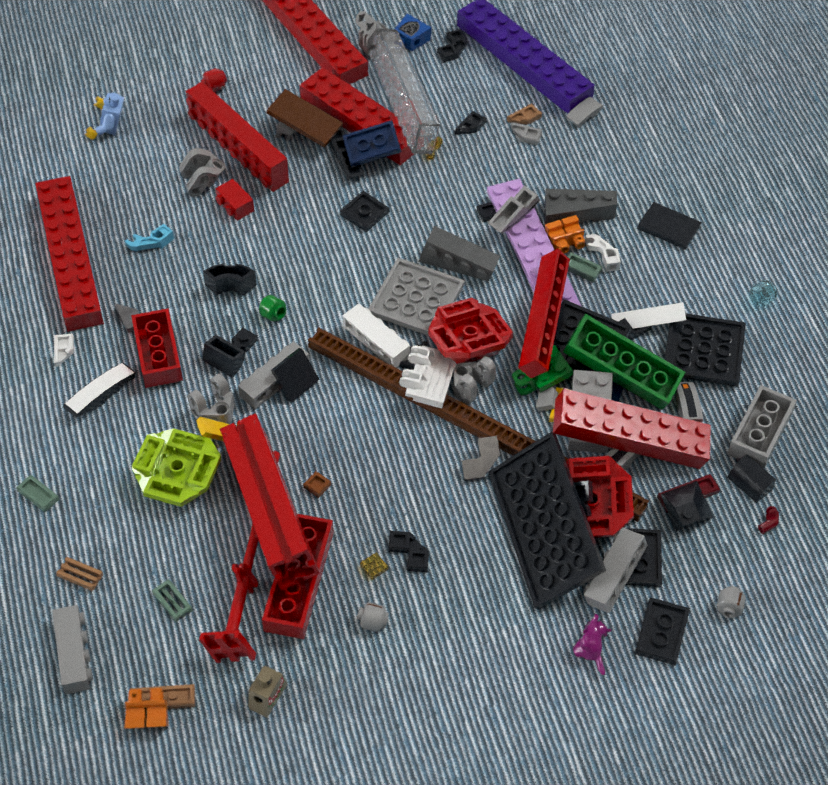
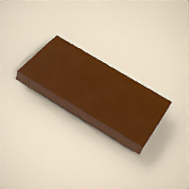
M284 89L266 112V114L324 148L343 125V122L287 89Z

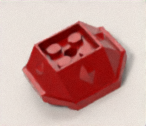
M468 298L438 307L429 326L428 335L444 358H450L458 364L481 360L484 356L498 355L501 349H504L513 338V331L496 309L481 304L474 298Z
M610 456L569 458L566 463L573 482L592 481L593 497L598 498L596 503L589 504L591 516H586L594 538L614 537L621 531L622 527L624 528L634 518L632 476Z

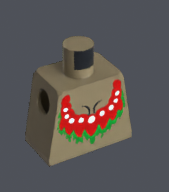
M263 666L249 689L248 708L268 718L288 685L284 675L274 669Z

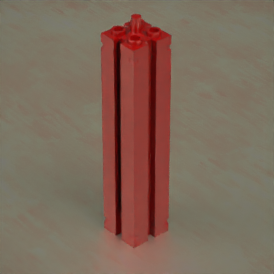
M255 413L237 421V426L235 423L220 428V432L267 565L280 589L284 590L297 584V579L303 577L304 580L320 574L268 436Z

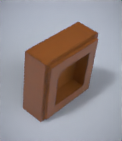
M315 471L303 484V488L319 498L331 486V481Z

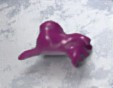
M595 614L584 627L582 637L579 638L573 647V653L576 657L595 661L597 670L601 675H605L606 672L601 657V639L606 637L607 633L612 630L608 629L601 621H598L599 616Z

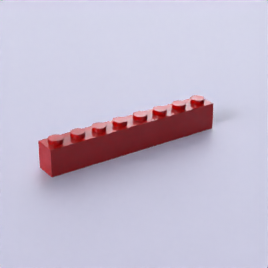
M558 248L542 256L518 367L530 378L547 372L549 369L570 261Z

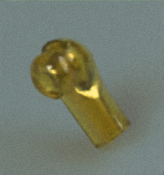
M437 136L426 144L427 159L432 160L435 158V151L443 143L441 137Z

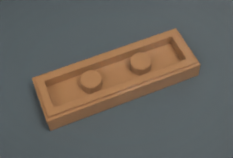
M194 684L130 688L142 689V701L150 700V688H162L164 700H167L168 709L195 707Z

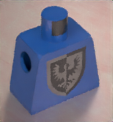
M406 14L394 29L395 41L393 42V47L396 50L404 47L409 51H414L431 40V27Z

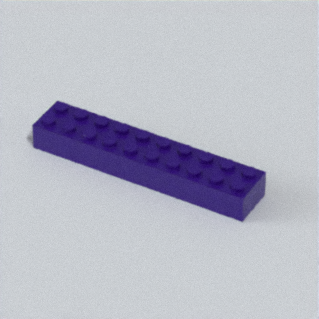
M475 0L457 11V26L567 114L585 99L593 98L595 84L487 0Z

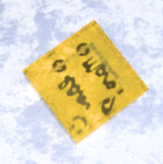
M377 552L360 562V567L371 580L388 571V565Z

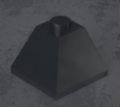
M698 481L661 494L676 531L713 518Z

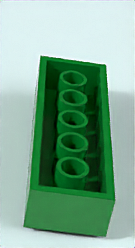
M587 314L578 323L563 351L596 372L613 373V382L661 410L670 403L685 374V371Z

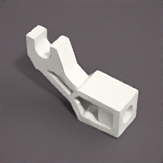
M586 235L585 241L588 243V250L599 251L602 254V261L606 272L619 270L621 262L618 249L613 248L599 235Z

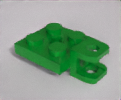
M553 345L549 364L551 370L533 378L527 376L520 369L513 372L512 379L515 381V388L521 396L527 395L537 390V388L541 393L573 375L572 368L555 345Z

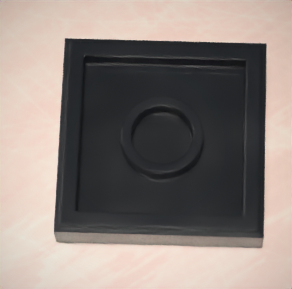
M362 191L340 210V215L367 232L390 212V208L365 191Z
M302 348L296 349L271 369L288 401L291 402L319 380Z

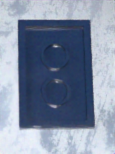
M392 120L343 135L351 167L402 152Z

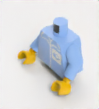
M107 93L104 99L99 96L95 98L97 103L94 106L102 110L100 125L96 127V130L92 127L86 129L87 133L85 136L91 140H94L97 134L108 133L116 135L122 114L124 97L118 93Z

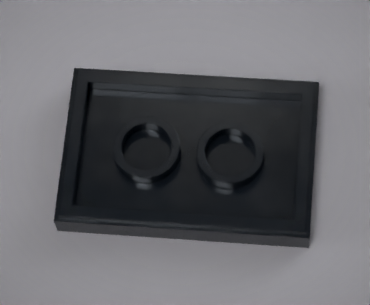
M653 202L638 224L637 229L686 250L700 229L702 222Z
M626 528L644 535L648 545L626 585L661 587V530Z
M650 597L635 654L676 666L690 608Z

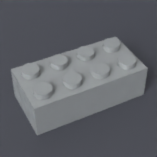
M574 370L572 390L611 400L613 373ZM569 438L568 450L608 452V447L574 438Z
M760 385L731 440L727 455L740 460L747 454L765 469L794 411L797 400Z

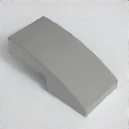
M589 97L573 108L566 117L580 128L589 117L593 119L603 108V105L594 98Z

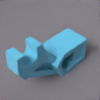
M163 224L150 232V237L134 234V242H130L127 239L125 240V246L131 251L157 247L162 249L174 240L173 231Z

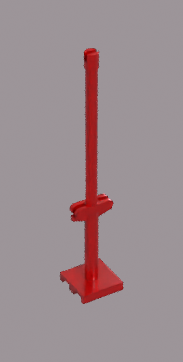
M274 451L276 460L279 462L280 453ZM253 524L243 563H240V565L232 564V571L236 576L237 585L226 630L200 634L199 641L216 663H220L221 658H229L231 662H239L240 657L247 656L251 661H255L256 652L240 630H238L247 593L253 594V588L258 587V581L251 572L259 542Z

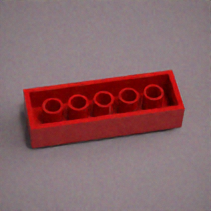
M297 514L320 574L307 580L301 577L296 580L297 584L284 590L280 589L274 577L262 617L263 632L304 639L334 534L333 520Z

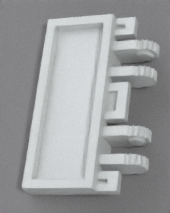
M413 345L408 355V360L410 363L415 364L414 370H403V377L400 378L399 384L407 388L405 396L412 397L413 401L442 408L456 362L450 358H444L439 349L423 345Z

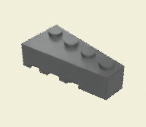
M546 189L544 229L547 223L557 220L561 221V219L577 215L579 224H583L587 220L595 222L614 219L617 209V191Z
M434 226L421 253L419 262L489 282L500 255Z

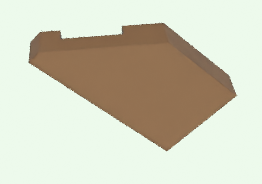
M531 103L507 116V122L529 125L542 118V113Z

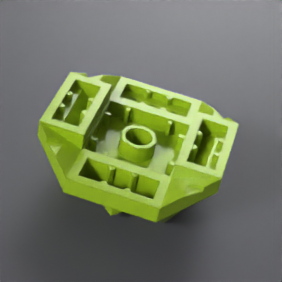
M173 428L157 434H147L131 467L144 497L182 507L207 492L221 462V454L210 438Z

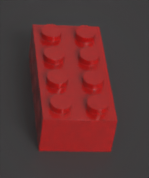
M169 309L131 315L145 388L183 381Z

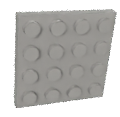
M397 258L368 309L376 318L429 336L428 329L437 308L456 302L465 285V280Z

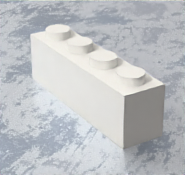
M357 304L342 315L343 327L384 362L398 367L401 361L408 359L410 354L409 343L405 339L402 340L393 329H389L384 325L380 318L372 315L368 308Z

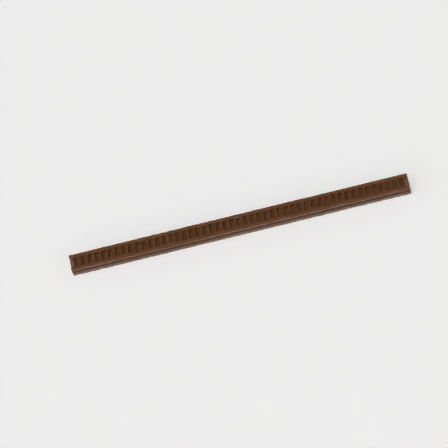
M319 327L316 329V334L308 339V348L478 438L497 436L499 449L512 456L536 442L447 394L442 408L413 401L412 397L405 396L407 388L399 384L400 378L403 377V371ZM634 492L633 520L639 522L648 508L649 500Z

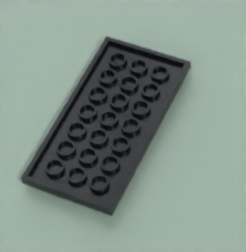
M550 432L488 471L534 608L539 610L606 571L555 433Z

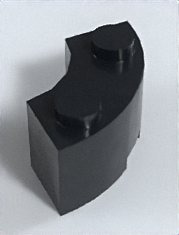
M223 263L203 271L205 286L216 295L228 291L244 295L257 285L255 271L241 264L235 263V266H224Z

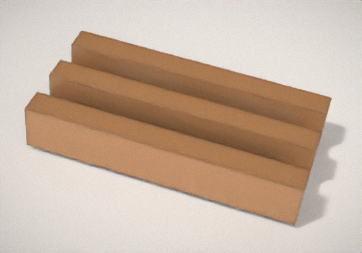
M66 557L65 563H62L61 569L56 572L58 577L91 591L95 589L103 576L102 571L69 557ZM66 571H69V572H71V573H73V574H76L77 576H79V577H81V578L88 579V580L92 581L93 583L91 584V583H89V582H87V581H84V580H82V579H79V578H77V577H75V576H72V575H70V574H68V573H65V572H66Z

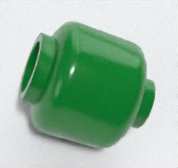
M273 295L264 297L259 305L261 316L273 322L282 319L287 311L286 303Z

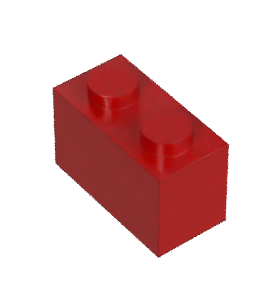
M234 179L215 188L217 203L220 206L222 205L228 215L233 216L237 221L254 212L253 199Z

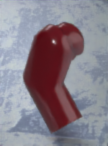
M769 506L766 509V521L758 525V530L761 534H765L778 526L779 512L776 507Z

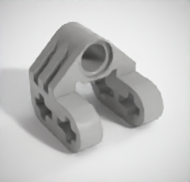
M365 11L357 14L355 22L361 28L359 30V47L370 57L386 53L393 45L395 35L384 24L376 21Z
M201 148L191 149L179 166L181 176L190 178L186 184V189L192 197L201 195L206 187H210L216 182L225 169V164L209 150Z
M484 356L478 362L458 363L455 365L453 371L454 396L467 405L474 401L477 395L476 381L484 387H489L495 381V363L489 357Z
M218 373L210 379L214 397L218 401L211 406L210 410L207 408L205 398L197 389L187 395L190 410L196 419L204 417L230 424L235 406L232 398L233 395L230 392L226 379Z

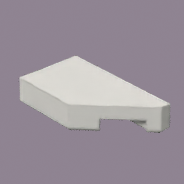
M73 334L54 335V365L58 367L74 353Z

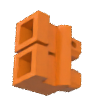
M577 215L545 224V232L554 250L558 248L565 254L568 253L571 245H574L576 249L585 247L584 229H581Z
M150 688V700L142 701V689H129L128 702H125V729L169 726L167 700H164L162 688Z

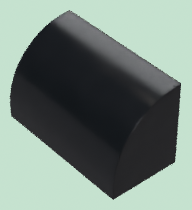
M215 335L204 343L203 361L233 378L241 368L246 352Z
M747 454L735 464L727 477L756 503L773 490L776 481L772 475Z

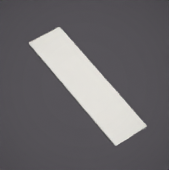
M683 302L611 314L612 319L616 321L626 318L633 329L686 320Z

